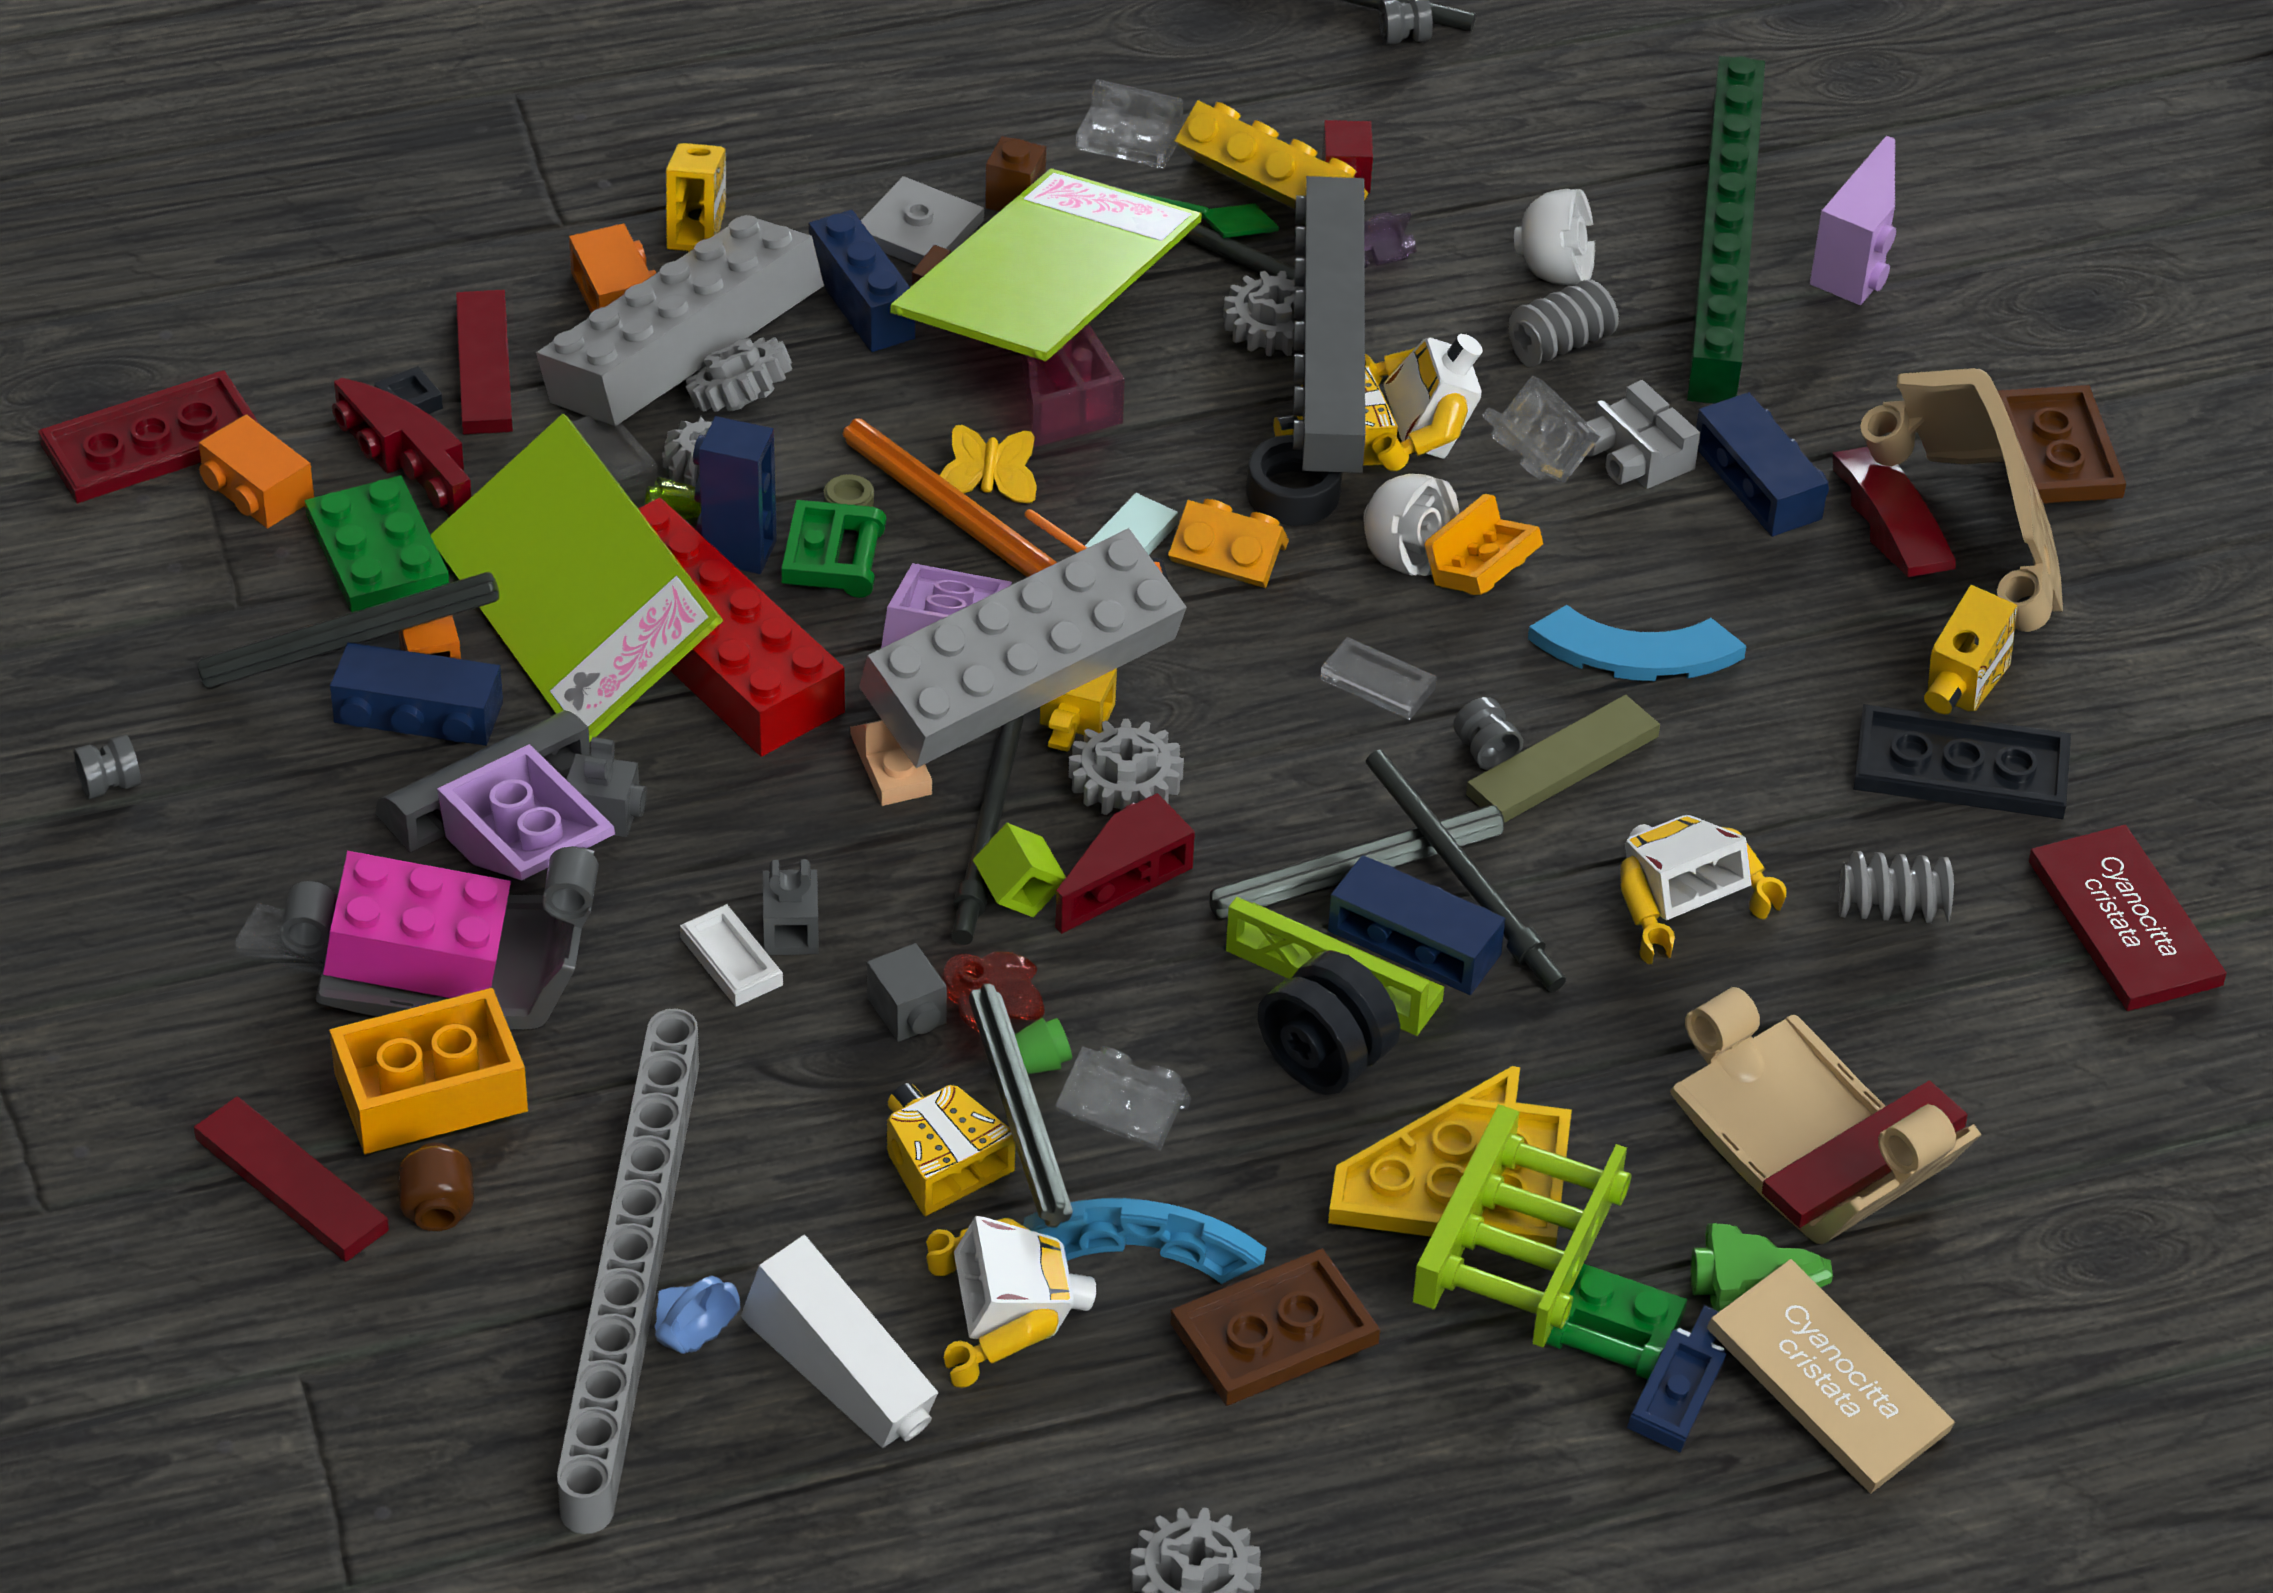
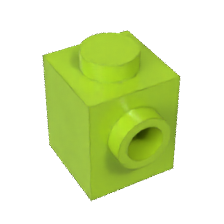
M1006 823L973 858V862L997 904L1033 918L1056 894V890L1066 878L1042 836L1010 823Z

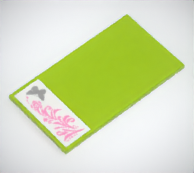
M1050 168L891 303V313L1047 361L1201 222L1202 213Z
M565 414L560 415L431 534L437 550L459 580L485 572L492 573L499 588V600L479 608L557 714L565 710L570 711L589 727V743L592 737L598 736L724 621Z

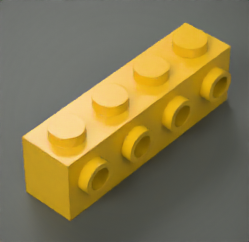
M1197 100L1175 139V142L1192 159L1294 209L1296 195H1305L1307 176L1354 178L1357 172L1354 168L1332 157L1329 163L1316 158L1318 152L1297 139H1293L1290 145L1277 139L1279 133L1260 121L1255 120L1252 126L1240 121L1241 115L1221 102H1216L1215 106L1211 107ZM1364 188V200H1365L1366 197H1367V195H1368V192H1367L1366 189Z

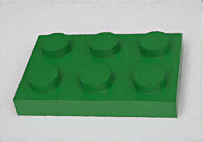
M401 475L304 500L306 516L351 613L449 583L448 570Z

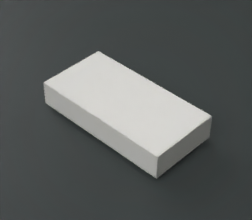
M727 904L680 925V938L735 1007L783 986V972Z

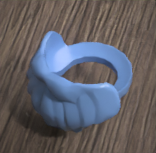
M709 1276L689 1287H670L659 1291L656 1310L657 1322L654 1325L656 1330L655 1336L660 1344L682 1354L699 1350L704 1343L715 1339L722 1328L726 1327L740 1310V1299L735 1285L731 1282L723 1283L718 1277Z

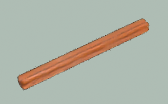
M855 418L849 426L844 428L843 437L846 438V443L1026 577L1057 563L863 419Z

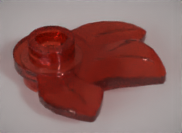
M1001 951L992 952L982 958L972 954H959L950 958L942 972V980L947 986V996L959 1005V1013L964 1022L977 1032L979 1030L969 1002V996L972 990L981 989L983 984L994 985L996 992L1002 995L1009 1018L1038 1020L1044 1016L1045 1009L1040 992L1030 982L1038 969L1030 960L1023 956Z

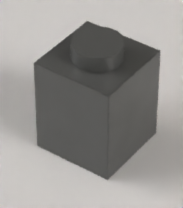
M917 943L867 961V999L897 1042L917 1034L928 1033L934 1028L947 1023V986Z

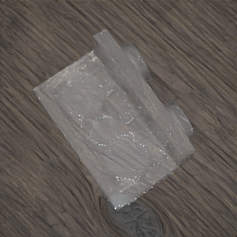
M1097 79L1092 86L1091 108L1076 133V148L1164 169L1177 146L1175 139L1182 128L1183 100L1169 95Z
M1533 375L1503 414L1489 407L1482 414L1494 427L1490 433L1491 436L1508 450L1514 451L1516 449L1523 456L1519 461L1521 466L1540 480H1543L1548 475L1565 483L1601 437L1543 380Z
M1082 1046L1057 1101L1056 1108L1059 1113L1161 1151L1179 1108L1187 1109L1191 1101V1097L1184 1084H1181L1182 1078L1178 1074L1160 1066L1153 1065L1150 1071L1131 1065L1132 1059L1129 1056L1110 1047L1102 1046L1100 1051L1097 1052Z

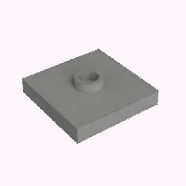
M903 176L861 219V222L884 253L917 266L933 245L948 249L952 253L966 241L984 221V207Z

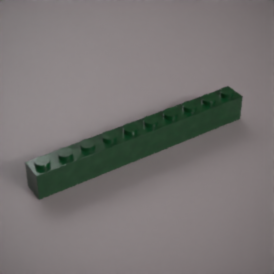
M1719 56L1713 98L1687 401L1715 404L1736 397L1738 393L1743 357L1765 60H1755L1743 56Z

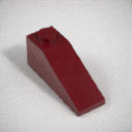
M1158 793L1138 803L1129 804L1121 811L1115 813L1056 890L1055 928L1062 934L1193 869L1195 831Z

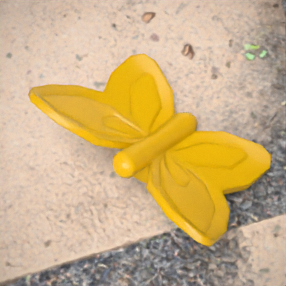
M956 425L952 430V448L956 459L947 464L939 476L962 493L973 491L981 479V490L985 493H990L993 490V482L995 480L1000 494L1014 502L1030 504L1035 501L1037 486L1033 473L1025 465L1032 455L1035 437L1031 431L1024 430L1007 436L1000 444L995 437H991L986 444L978 432L965 425Z

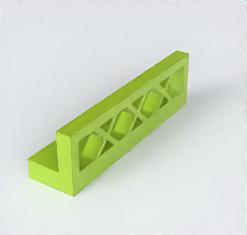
M1236 897L1229 906L1226 951L1288 979L1292 978L1304 963L1319 952L1333 950L1347 954L1367 967L1383 984L1395 1004L1400 1021V1029L1415 1036H1418L1443 1002L1444 986L1256 903H1250Z

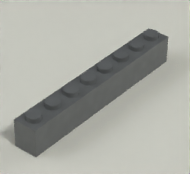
M1307 176L1305 195H1296L1295 224H1304V226H1296L1295 255H1304V258H1295L1294 287H1304V289H1295L1294 318L1303 319V321H1295L1294 351H1303V354L1295 353L1293 383H1302L1303 387L1294 386L1293 416L1303 417V420H1294L1293 450H1302V471L1362 473L1365 447L1364 178Z

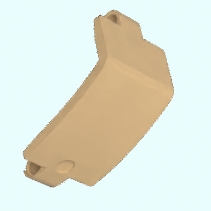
M1975 368L1899 374L1897 376V388L1900 389L1904 401L1883 402V405L1869 410L1862 418L1860 425L1861 433L1871 456L1877 463L1883 466L1899 465L1912 454L1915 444V433H1918L1929 461L1955 464L2005 463L2024 542L2028 544L2032 553L2034 566H2020L2019 570L2005 575L1999 582L1997 594L1999 597L2017 604L2015 629L2025 632L2039 629L2049 620L2052 611H2063L2058 556L2041 497L2010 418L1991 377L1985 371ZM2031 596L2026 601L2017 602L2019 599L2023 597Z
M1732 987L1686 1015L1685 1026L1687 1033L1708 1065L1681 1082L1676 1083L1670 1090L1672 1097L1731 1166L1778 1212L1815 1243L1824 1244L1945 1169L1981 1136V1133L1974 1124L1955 1133L1949 1118L1934 1105L1927 1104L1882 1131L1878 1137L1881 1154L1892 1172L1799 1228L1761 1193L1763 1180L1886 1106L1798 1016L1790 1015L1753 1038L1752 1035L1760 1025V1016L1753 1000L1740 988Z

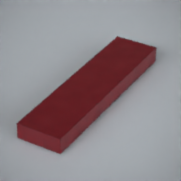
M505 290L456 292L463 434L513 432Z
M1929 1080L1763 1180L1761 1193L1797 1227L1801 1228L1892 1172L1879 1148L1878 1137L1882 1131L1927 1104L1934 1105L1943 1111L1952 1123L1955 1133L1966 1126L1968 1114Z
M238 1096L194 1126L195 1139L344 1262L350 1260L389 1231L388 1218Z

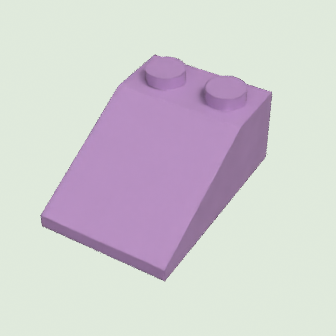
M1886 136L1821 211L1810 285L1858 305H1862L1873 290L1880 291L1890 271V265L1886 264L1885 261L1887 252L1891 248L1896 235V228L1892 227L1895 208L1894 138Z
M912 563L887 606L881 648L1012 585V582Z
M530 744L437 788L446 838L473 865L519 880H524L548 868L550 856L560 848L572 846L589 848L615 835L614 826Z

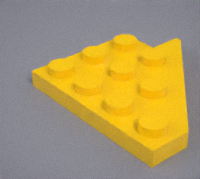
M1511 1066L1336 1165L1328 1223L1431 1237L1498 1104L1520 1111L1517 1135L1524 1137L1525 1144L1563 1157L1567 1155L1572 1110L1516 1103L1520 1067ZM1516 1165L1514 1169L1505 1167L1501 1175L1504 1177V1183L1561 1202L1563 1180ZM1496 1205L1494 1209L1485 1207L1481 1215L1484 1217L1485 1224L1556 1248L1557 1225Z

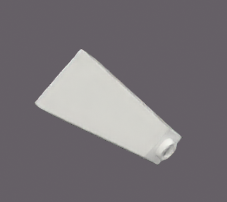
M805 1235L759 1265L741 1314L743 1320L882 1448L900 1436L904 1441L912 1439L930 1423L932 1418L929 1412L938 1391Z

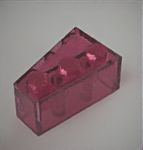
M1089 323L1047 361L1021 354L1030 431L1035 437L1033 447L1123 423L1125 378Z

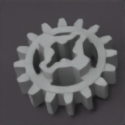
M1260 271V279L1256 281L1249 276H1244L1242 287L1232 285L1230 287V295L1224 299L1223 317L1225 318V331H1233L1232 340L1235 343L1247 340L1248 351L1252 352L1260 346L1265 348L1266 356H1272L1275 350H1282L1286 356L1292 355L1295 321H1303V319L1294 318L1295 289H1304V287H1294V279H1287L1285 271H1280L1277 276H1269L1266 271Z
M750 338L740 339L720 351H714L707 355L704 359L706 366L686 379L688 384L686 388L695 408L700 407V410L703 412L710 408H713L714 412L724 406H726L728 411L739 410L744 405L771 394L774 390L772 383L785 380L784 374L792 371V361L783 341L778 342L777 338H772L766 342L764 338H759L754 343H752Z
M1123 719L1121 727L1114 728L1108 721L1102 722L1101 733L1098 734L1091 729H1086L1084 731V742L1074 741L1072 756H1069V778H1072L1073 793L1084 792L1083 804L1086 806L1093 805L1096 802L1102 803L1101 814L1104 815L1110 813L1113 808L1122 810L1127 805L1138 803L1156 793L1168 803L1169 794L1178 795L1180 792V780H1183L1184 758L1180 757V745L1178 743H1168V732L1166 730L1159 731L1156 734L1150 733L1149 722L1145 721L1139 728H1131L1130 720Z
M1180 1508L1177 1509L1176 1522L1170 1523L1162 1516H1158L1155 1518L1154 1533L1146 1530L1140 1531L1138 1548H1134L1131 1551L1132 1592L1254 1593V1590L1260 1589L1262 1567L1259 1565L1261 1551L1259 1546H1249L1250 1531L1247 1528L1236 1532L1231 1531L1232 1516L1227 1514L1218 1522L1210 1520L1209 1508H1202L1198 1519H1190L1185 1509Z

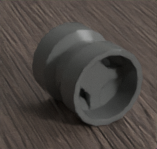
M1380 0L1378 10L1379 30L1384 45L1399 44L1402 39H1407L1408 37L1415 42L1431 40L1433 19L1429 0H1409L1407 3L1399 2L1398 0Z
M1491 697L1478 698L1466 704L1457 713L1453 728L1460 740L1465 745L1470 746L1472 757L1479 767L1484 770H1490L1519 754L1523 748L1524 741L1514 724L1506 721L1507 716L1497 700Z
M127 734L109 739L107 745L102 746L99 750L92 745L74 749L76 769L88 799L105 795L111 785L112 787L120 786L123 789L141 785L138 761Z

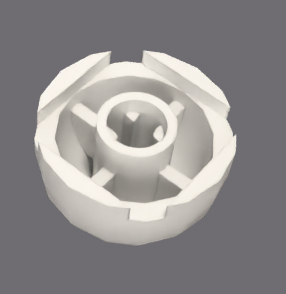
M1560 189L1543 194L1534 200L1524 213L1522 227L1515 228L1514 246L1517 255H1524L1527 266L1538 278L1560 285H1575L1582 280L1591 279L1594 268L1595 241H1587L1586 226L1593 225L1589 202L1584 191L1581 189Z
M1406 474L1389 479L1378 488L1365 509L1364 530L1369 549L1383 565L1408 575L1419 574L1428 576L1432 574L1425 549V541L1459 514L1457 496L1449 482L1424 474Z

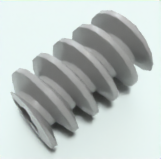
M1582 280L1575 286L1565 287L1560 292L1550 293L1543 299H1536L1528 305H1521L1513 310L1509 319L1510 341L1520 361L1527 367H1535L1541 363V359L1550 361L1556 357L1557 353L1564 355L1572 350V347L1581 348L1587 344V341L1595 342L1603 334H1613L1619 323L1618 310L1611 295L1600 283L1594 280Z
M1853 851L1847 865L1843 862L1841 868L1838 901L1839 916L1845 918L1851 904L1857 903L1861 919H1867L1873 904L1879 905L1882 919L1889 920L1894 907L1900 906L1904 922H1910L1916 907L1922 908L1926 923H1932L1937 910L1943 909L1948 924L1952 911L1954 874L1949 858L1939 857L1932 871L1927 856L1918 855L1910 870L1905 854H1896L1889 868L1884 853L1875 852L1867 867L1863 852Z

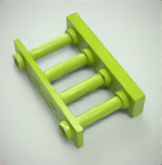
M1498 1104L1417 1264L1413 1302L1435 1309L1444 1289L1453 1291L1457 1286L1536 1314L1533 1344L1544 1348L1553 1327L1562 1329L1567 1321L1573 1302V1296L1569 1295L1612 1203L1621 1206L1626 1197L1631 1181V1173L1624 1171L1627 1148L1616 1144L1604 1170L1525 1144L1524 1137L1517 1135L1520 1111ZM1516 1165L1592 1190L1593 1193L1585 1210L1506 1184L1504 1183V1177L1501 1175L1505 1167L1514 1169ZM1496 1205L1574 1232L1565 1251L1485 1224L1484 1217L1481 1215L1485 1207L1494 1209ZM1476 1245L1553 1271L1554 1274L1546 1291L1542 1292L1464 1264V1258L1461 1255L1465 1247L1474 1250Z

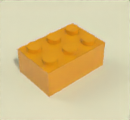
M493 987L329 1029L334 1074L364 1155L528 1112L525 1066Z

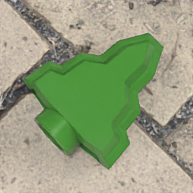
M1708 1223L1705 1233L1706 1248H1693L1692 1292L1694 1295H1710L1712 1309L1719 1312L1790 1259L1820 1288L1832 1283L1831 1260L1801 1248H1778L1766 1237L1743 1234L1734 1225Z

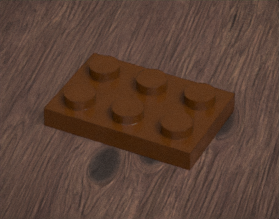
M2090 385L1997 390L2018 438L2042 503L2118 499L2124 497L2126 481Z
M1323 1248L1171 1309V1326L1226 1406L1379 1344V1326Z

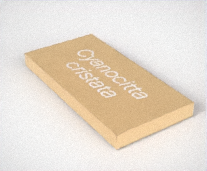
M1792 1259L1788 1260L1713 1316L1707 1326V1329L1870 1494L1948 1434L1955 1423Z

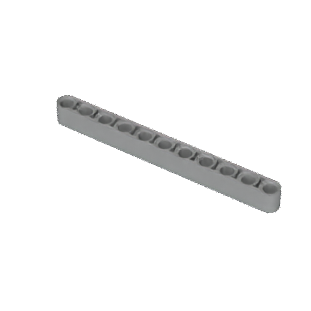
M681 1009L660 1011L650 1019L647 1026L557 1473L560 1518L568 1529L580 1534H591L603 1530L611 1522L616 1505L699 1070L697 1021L693 1015Z

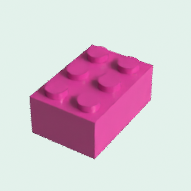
M347 851L330 930L323 975L447 998L491 988L511 881Z

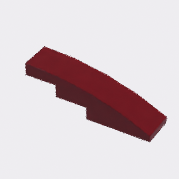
M1868 447L1832 452L1833 471L1851 487V506L1870 523V542L1908 577L1956 569V560L1936 520L1917 489L1899 465L1883 466L1877 463L1871 456Z

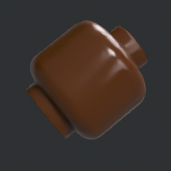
M428 1143L409 1153L401 1161L398 1171L399 1206L403 1215L420 1228L428 1231H443L456 1226L472 1210L474 1202L473 1168L468 1157L457 1149L450 1148L443 1143Z

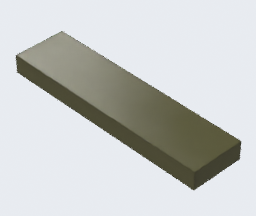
M1625 694L1468 781L1466 795L1481 808L1488 805L1497 806L1500 813L1503 814L1504 822H1507L1659 737L1660 723Z

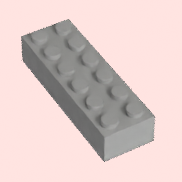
M750 215L733 219L728 227L713 237L698 242L693 250L678 260L663 265L658 273L641 284L631 286L625 291L623 296L606 307L596 309L589 315L588 319L571 330L559 333L551 343L536 352L550 403L617 426L706 366L704 359L711 352L720 351L734 344L737 340L749 337L822 288L824 284L812 236L789 229L786 226H779L757 219Z
M1127 528L869 654L859 688L915 768H918L1174 640L1187 607L1132 531Z

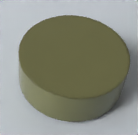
M846 474L837 476L826 484L824 488V502L874 507V488L867 479L858 475Z

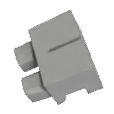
M1640 380L1627 387L1626 398L1610 406L1605 401H1597L1595 418L1579 426L1577 444L1588 457L1606 451L1608 453L1606 459L1608 475L1618 485L1636 479L1648 489L1695 469L1700 432L1673 407L1669 408V403L1646 382Z

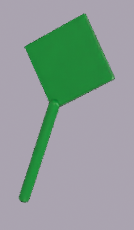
M1129 191L1202 213V218L1223 238L1279 231V226L1256 204L1208 209L1206 206Z

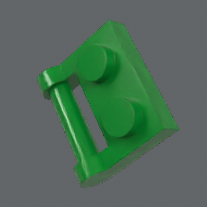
M796 500L782 564V583L844 589L847 594L857 598L869 596L872 593L875 580L874 573L871 570L878 537L884 534L887 520L885 513L871 506ZM845 529L856 530L858 533L852 564L838 563Z
M1583 1264L1569 1295L1573 1296V1302L1567 1321L1562 1329L1553 1327L1545 1344L1561 1349L1563 1344L1636 1369V1376L1649 1380L1672 1330H1677L1685 1315L1687 1299Z

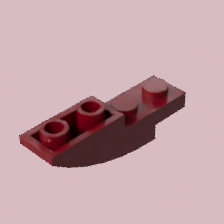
M346 378L334 381L336 403L332 405L334 418L343 431L349 430L357 439L360 449L366 458H373L387 474L403 468L409 479H416L423 486L433 506L436 508L441 507L449 517L472 497L470 478L464 472L462 442L444 425L412 403L387 391Z

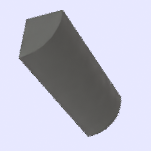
M566 710L561 711L380 798L376 804V815L410 853L445 836L437 788L529 744L563 777H566L569 774L575 754L590 756L589 727L574 713Z

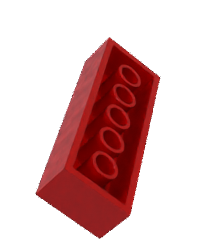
M658 498L638 508L724 620L670 669L680 681L761 757L845 712V667L662 498Z

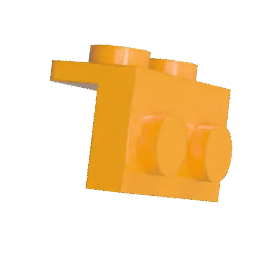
M1483 494L1425 541V549L1436 586L1464 591L1471 595H1482L1490 591L1495 583L1512 569L1522 565L1526 558L1544 543L1538 526L1502 520L1495 496Z
M1204 499L1203 504L1187 500L1168 554L1170 560L1266 588L1279 550H1286L1289 541L1283 527L1279 526L1280 522L1269 515L1252 512L1250 517L1233 513V509L1229 505L1213 499Z

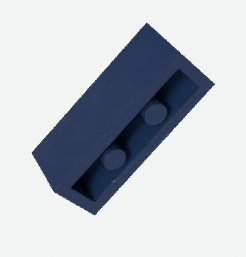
M848 210L809 222V235L813 239L824 288L869 350L874 352L915 339V320L891 313V303L906 292L910 286L855 212Z
M1750 392L1699 409L1696 429L1700 432L1699 453L1771 537L1823 519L1826 496L1829 492L1828 481L1824 473L1814 467L1801 452L1797 442L1786 435L1774 421L1770 411L1763 408Z
M715 416L706 435L700 434L698 436L693 452L694 465H699L700 470L694 494L695 502L701 503V513L698 518L696 531L737 569L761 574L777 542L774 428Z
M349 642L330 684L334 723L484 746L488 744L503 704L500 665Z
M1362 854L1331 894L1328 932L1471 996L1501 956L1505 918L1485 907L1477 906L1444 891L1440 887L1430 885L1390 865L1383 864Z

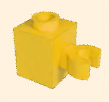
M1117 668L1040 706V724L1054 729L1048 741V747L1068 752L1073 744L1076 733L1084 735L1086 729H1091L1098 734L1102 732V722L1108 721L1115 706Z

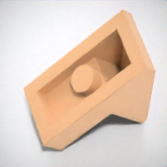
M882 720L850 727L851 737L881 806L932 795V778L926 765L915 768Z

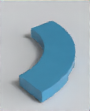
M1565 605L1529 626L1528 632L1529 641L1566 663L1581 669L1586 664L1613 671L1614 678L1638 681H1656V676L1686 673L1687 678H1693L1713 673L1745 659L1746 645L1712 618L1679 630L1636 632L1598 623Z
M1126 1198L1080 1200L1070 1202L1073 1210L1072 1216L1069 1221L1060 1222L1058 1227L1046 1226L1044 1219L1039 1217L1038 1212L1025 1217L1023 1226L1031 1231L1057 1238L1064 1246L1066 1261L1094 1253L1123 1252L1125 1245L1159 1248L1161 1257L1192 1266L1211 1276L1221 1284L1264 1264L1266 1247L1255 1239L1216 1218L1191 1209L1148 1200Z

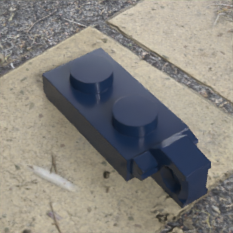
M1704 1305L1691 1333L1679 1327L1677 1330H1672L1632 1412L1627 1429L1681 1453L1726 1357V1349L1714 1344L1716 1337L1707 1329L1711 1318L1719 1313V1311Z

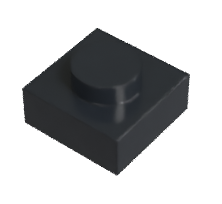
M419 366L374 383L376 388L394 394L428 414L443 409L442 393Z

